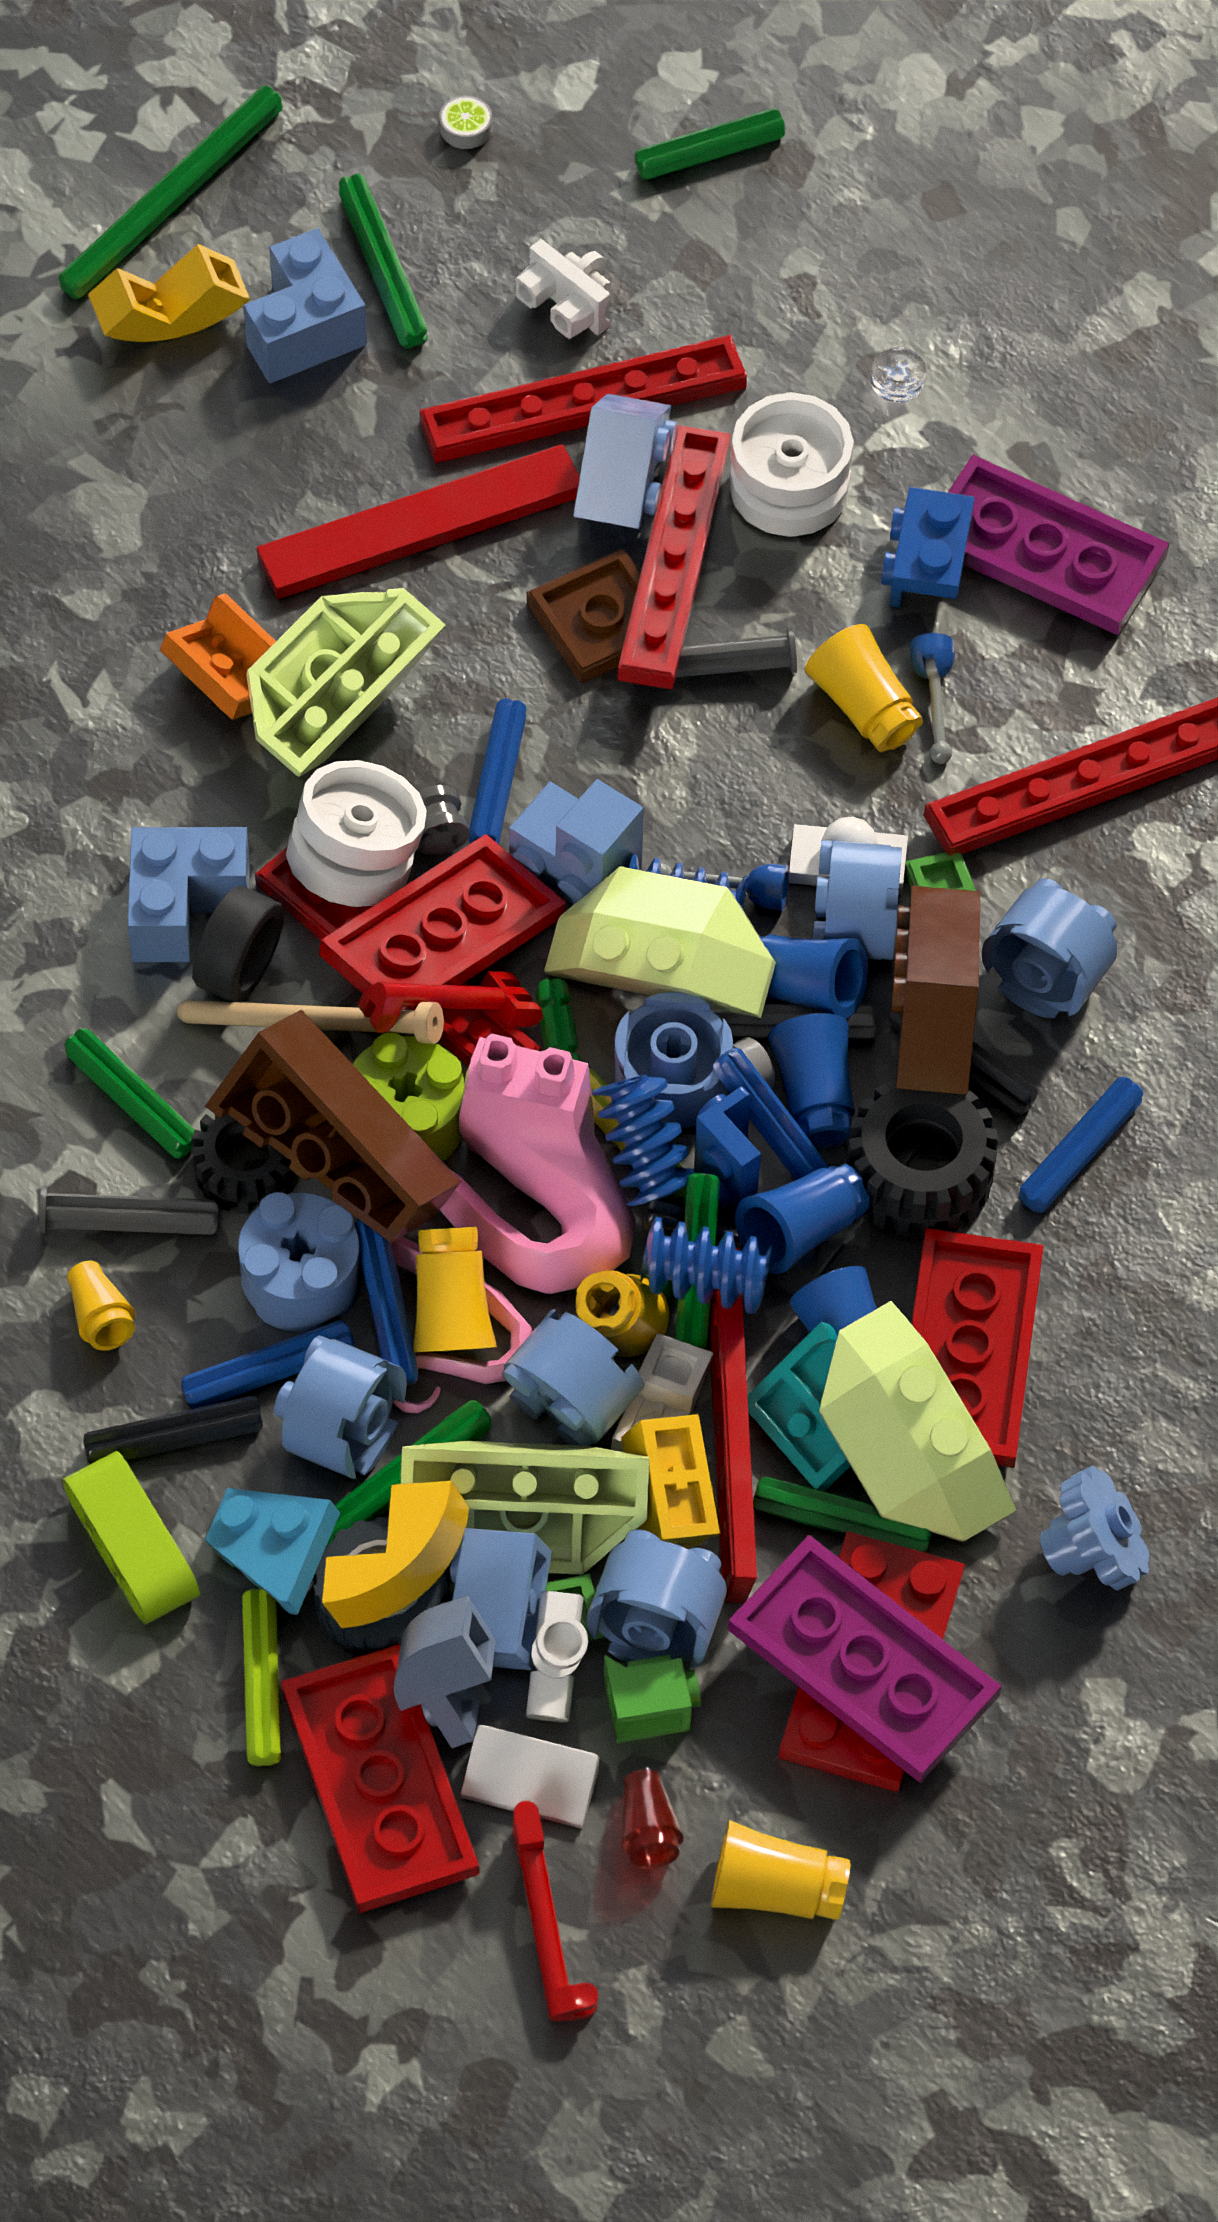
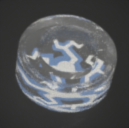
M896 347L884 350L876 356L872 364V388L876 394L887 401H910L916 398L924 388L925 363L917 353L906 348Z

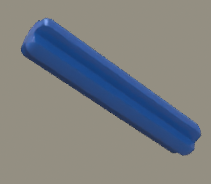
M504 698L496 704L469 827L470 844L485 834L499 844L526 721V705L520 700L512 701Z
M734 1048L728 1050L712 1065L713 1071L730 1093L743 1086L751 1095L749 1119L795 1180L817 1169L829 1168V1165L742 1049Z
M1125 1076L1115 1080L1020 1186L1018 1198L1023 1205L1029 1207L1034 1213L1046 1211L1142 1103L1144 1092L1140 1085Z
M356 1219L355 1228L359 1239V1252L381 1358L404 1369L408 1386L417 1382L419 1372L415 1353L413 1352V1343L392 1243L361 1220Z
M338 1320L186 1375L181 1379L183 1396L190 1409L218 1403L300 1373L304 1366L307 1349L315 1337L319 1335L328 1339H336L355 1347L352 1332L345 1321Z

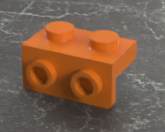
M224 593L214 597L205 620L166 633L160 651L205 693L231 720H235L252 713L246 676L248 669L276 641Z

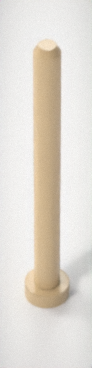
M186 1000L180 1003L177 1008L178 1018L185 1023L269 1027L302 1009L320 1030L377 1032L370 1024V1018L365 1017L359 1008ZM420 1002L416 1010H401L395 1025L384 1033L414 1034L419 1043L436 1044L443 1032L444 1017L442 1008L437 1002Z

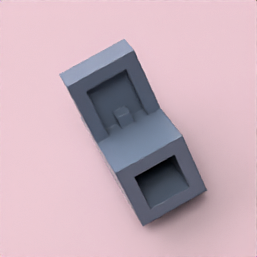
M468 1595L427 1609L409 1623L401 1639L394 1682L395 1699L400 1710L402 1711L421 1704L428 1723L432 1727H439L451 1748L474 1741L480 1700L472 1687L491 1681L496 1639Z

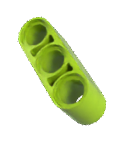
M118 1451L62 1478L64 1490L75 1513L134 1612L144 1625L200 1597L197 1581L187 1561L129 1465Z

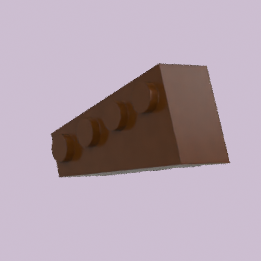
M911 886L910 906L898 905L891 1012L901 1013L897 1089L964 1095L968 1093L979 988L980 891Z
M302 1009L258 1032L205 1105L207 1109L218 1117L222 1118L229 1115L245 1126L243 1135L262 1148L269 1144L290 1159L289 1169L304 1180L308 1181L311 1178H316L332 1190L333 1201L391 1243L432 1219L461 1183L459 1178Z

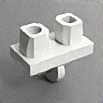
M542 239L531 246L530 265L515 279L517 298L530 309L538 307L549 297L557 304L551 308V322L554 324L555 329L568 339L587 328L599 336L610 327V321L605 318L606 307L610 301V293L608 291L611 288V282L603 277L607 267L606 259L596 251L587 253L581 259L573 252L568 253L564 257Z

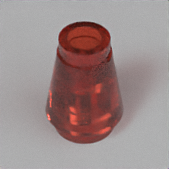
M654 1770L632 1772L624 1779L621 1848L629 1855L630 1862L636 1867L653 1869L669 1865L679 1857V1847L683 1843L684 1835L662 1784L661 1776Z

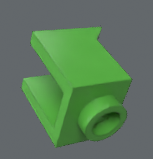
M604 1655V1685L617 1743L690 1731L691 1710L694 1707L701 1706L696 1672L694 1669L684 1671L682 1658L671 1659L670 1655L630 1661L627 1662V1667Z

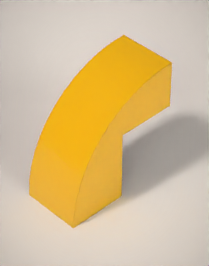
M199 244L191 249L154 284L116 268L88 294L104 335L114 339L133 342L163 341L195 333L229 317L250 301L234 260Z
M438 1481L392 1485L386 1553L326 1557L322 1603L341 1628L373 1623L402 1610L423 1595L440 1578L458 1550L465 1532L469 1513V1506L453 1482Z

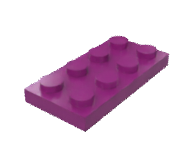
M972 454L948 493L975 497L963 565L1116 635H1119L1168 554V542Z
M810 1535L802 1541L728 1622L729 1632L919 1783L930 1774L997 1700L1001 1693L1002 1686Z

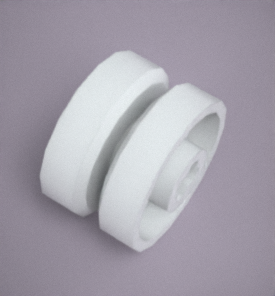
M792 392L767 396L746 409L737 420L733 433L729 488L735 508L748 523L766 533L792 537L815 533L835 521L846 507L850 488V466L854 444L849 423L834 406L815 396Z
M360 760L336 761L317 769L305 782L299 802L298 814L294 819L288 840L286 857L293 875L309 891L330 902L351 907L374 906L407 884L413 865L414 852L419 846L425 827L427 811L420 793L401 775L384 766Z

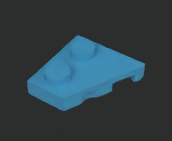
M227 1488L205 1541L218 1556L232 1567H237L250 1582L260 1590L264 1589L288 1613L298 1615L340 1512L331 1500Z

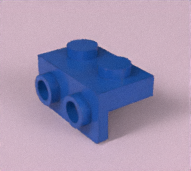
M909 487L905 508L895 507L893 512L890 540L899 541L897 552H886L881 585L891 586L889 606L901 607L903 591L957 599L974 508V496Z
M743 1086L728 1096L720 1094L709 1100L700 1110L696 1122L694 1172L713 1174L719 1177L718 1210L724 1208L732 1216H735L736 1208L743 1198L758 1194L761 1153L748 1140L751 1095Z

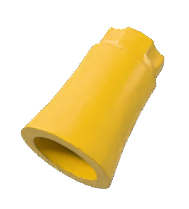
M857 624L841 630L819 646L808 659L805 665V674L833 699L849 717L864 738H869L880 753L900 747L911 739L915 731L922 725L923 718L913 707V699L899 682L882 655L868 625Z
M477 1227L418 1230L419 1247L422 1254L416 1255L417 1318L413 1352L497 1347L488 1311L482 1251H476L478 1248Z
M606 1270L592 1273L577 1288V1316L603 1335L619 1350L615 1356L635 1357L645 1354L649 1351L656 1334L664 1335L669 1323L667 1299L663 1292L660 1295L651 1293L648 1278H644L640 1283V1275ZM619 1300V1310L613 1316L609 1315L611 1304Z
M728 1820L716 1869L711 1908L753 1909L785 1913L813 1919L816 1914L817 1916L839 1920L848 1886L851 1863L850 1860L845 1858L827 1856V1850L804 1846L769 1836Z

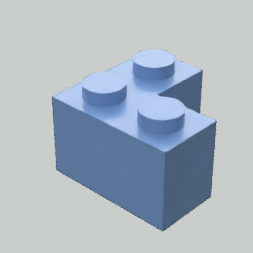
M319 228L270 246L271 281L275 293L243 305L246 345L269 384L366 346L365 303Z
M606 394L591 408L574 517L639 529L646 521L647 515L655 516L661 493V483L653 482L655 466L660 461L664 462L667 454H672L677 433V422L669 420L671 405Z
M596 779L579 799L549 781L509 827V854L533 875L540 877L559 889L563 897L574 905L617 868H629L634 854L638 855L639 869H642L644 807L599 779Z
M131 827L128 932L132 962H190L191 913H213L223 897L234 887L244 886L249 888L250 858L247 827Z

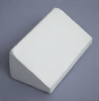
M479 1725L472 1745L461 1798L514 1811L515 1806L519 1802L531 1801L537 1805L540 1818L582 1829L599 1773V1756L591 1752Z

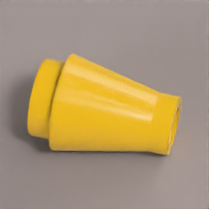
M84 1261L73 1266L67 1273L66 1279L71 1288L80 1337L85 1342L90 1343L94 1349L101 1351L112 1350L125 1344L135 1332L134 1320L136 1313L134 1308L105 1276L97 1262Z

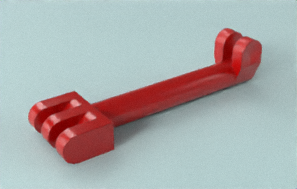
M488 971L480 986L377 982L364 992L358 1003V1008L365 1017L370 1018V1024L378 1033L387 1032L395 1025L402 1007H417L420 1002H437L441 1008L495 1010L505 1025L509 1027H533L543 1018L542 1009L536 1002H532L531 995L524 987H520L519 980L511 972Z
M521 1801L514 1808L513 1837L518 1864H521L549 2020L568 2021L589 2018L597 2010L598 1990L593 1984L587 1982L569 1985L545 1859L544 1835L539 1809L531 1801Z

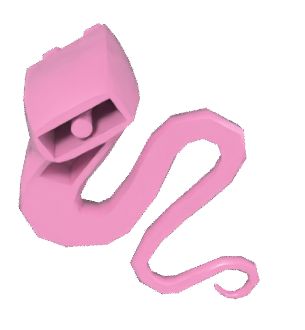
M492 1033L487 1038L480 1037L465 1077L459 1115V1131L468 1150L480 1155L515 1187L547 1208L561 1224L562 1236L548 1244L531 1241L498 1216L471 1186L455 1172L453 1173L459 1178L461 1183L440 1208L441 1212L455 1228L477 1227L478 1248L476 1251H482V1256L519 1286L553 1294L578 1288L581 1282L592 1273L606 1270L614 1271L630 1257L636 1218L630 1206L626 1205L627 1199L594 1135V1108L588 1063L572 1060L570 1052L551 1047L542 1052L516 1046L512 1038ZM402 1236L392 1242L395 1262L397 1265L417 1275L416 1255L422 1254L418 1244ZM484 1282L489 1313L511 1332L510 1350L499 1360L487 1362L432 1352H414L418 1369L422 1368L483 1384L507 1381L502 1375L505 1371L504 1365L532 1333V1328L502 1292ZM437 1386L432 1396L421 1403L404 1400V1403L393 1400V1404L404 1413L419 1414L436 1402L441 1388Z

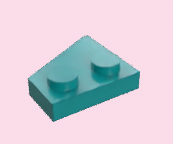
M820 1322L747 1395L750 1415L813 1488L825 1492L851 1465L819 1413L837 1340L836 1331L828 1323Z

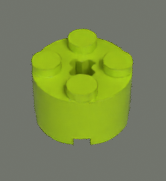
M393 1032L378 1036L373 1045L357 1057L353 1065L442 1161L446 1160L457 1149L462 1139L459 1131V1115L464 1090L461 1062L439 1044L419 1043L415 1036H402Z

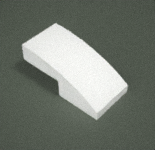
M657 1333L639 1370V1374L644 1382V1389L625 1410L613 1435L611 1450L623 1452L621 1436L640 1420L692 1415L710 1368L713 1352Z

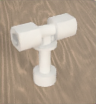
M543 1591L540 1593L536 1639L531 1651L532 1661L538 1671L531 1672L526 1709V1717L529 1719L559 1723L569 1722L574 1677L570 1674L578 1667L588 1645L587 1632L581 1624L584 1599L581 1595L554 1591Z

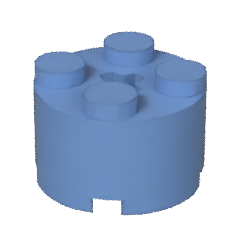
M821 840L819 874H827L829 878H817L815 912L816 918H826V922H814L813 939L857 938L864 945L868 960H893L902 847Z
M1042 878L1033 887L1026 889L1020 894L985 940L981 952L982 962L987 973L994 967L997 974L1003 980L998 989L1017 1006L1044 1018H1055L1059 1011H1069V1017L1080 1010L1114 964L1117 957V943L1113 932L1117 927L1114 916L1105 908L1098 905H1089L1078 896L1065 891L1057 882Z
M664 992L644 999V1005L634 1010L630 1015L628 1011L621 1019L615 1035L614 1083L641 1075L665 1078L667 1087L657 1094L654 1099L672 1100L675 1109L664 1117L661 1122L679 1123L681 1128L696 1126L697 1116L709 1100L720 1094L728 1095L729 1091L713 1071L712 1065L722 1054L733 1049V1038L731 1029L723 1018L722 1021L717 1014L710 1010L711 1005L700 997L681 992Z
M275 1192L263 1198L259 1207L248 1217L243 1225L238 1243L242 1289L245 1297L255 1308L256 1314L270 1326L289 1332H308L321 1327V1323L337 1315L339 1318L342 1317L353 1306L361 1283L359 1239L351 1213L331 1200L315 1194Z
M556 1309L551 1310L505 1363V1371L502 1374L507 1382L515 1388L510 1394V1399L533 1419H538L544 1413L558 1423L559 1427L556 1429V1432L568 1445L590 1446L591 1444H597L644 1389L643 1379L632 1364H630L625 1372L616 1364L613 1357L619 1350L609 1340L572 1314L565 1312L559 1319Z
M318 1335L307 1349L304 1366L297 1376L295 1383L286 1382L280 1389L275 1401L274 1414L283 1418V1448L294 1455L349 1478H356L355 1471L364 1475L367 1474L383 1456L398 1425V1421L388 1417L393 1400L404 1403L407 1388L404 1369L399 1365L336 1339H328Z
M632 1530L628 1532L625 1541L615 1546L609 1553L587 1614L586 1624L588 1631L596 1639L599 1630L611 1641L608 1652L626 1663L670 1655L671 1659L682 1658V1662L692 1660L690 1669L699 1666L705 1658L727 1594L725 1581L719 1573L721 1567L720 1559L706 1549L692 1548L688 1550L676 1544L661 1541L657 1536L648 1531Z

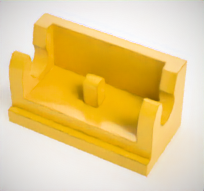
M699 1415L640 1420L622 1435L623 1452L649 1457L647 1520L637 1530L648 1531L657 1536L661 1541L683 1544L686 1549L696 1547L708 1538L720 1534Z

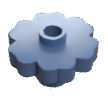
M1090 1466L1062 1482L1060 1504L1064 1514L1052 1519L1049 1528L1040 1534L1043 1554L1052 1569L1057 1574L1064 1576L1070 1572L1080 1575L1095 1568L1100 1581L1106 1586H1111L1116 1591L1139 1581L1140 1577L1148 1574L1150 1555L1146 1544L1139 1536L1142 1531L1140 1521L1126 1495L1120 1491L1116 1492L1109 1475L1104 1471H1100L1095 1466Z

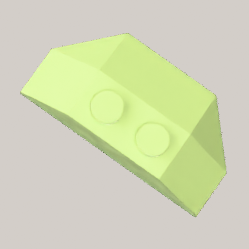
M404 588L388 589L386 592H359L321 596L246 673L256 740L296 776L304 775L325 762L396 690L441 634L446 625Z
M619 867L559 917L544 972L551 976L649 996L664 992H681L702 998L713 1009L761 1018L776 962L727 887Z
M890 1301L838 1332L819 1413L880 1516L892 1521L926 1528L932 1533L965 1542L1016 1512L1017 1510L990 1447L928 1343L896 1305Z
M458 1441L402 1447L401 1484L452 1481L469 1506L466 1528L536 1534L552 1550L549 1573L584 1574L626 1537L628 1532L637 1529L647 1520L649 1457L592 1446Z

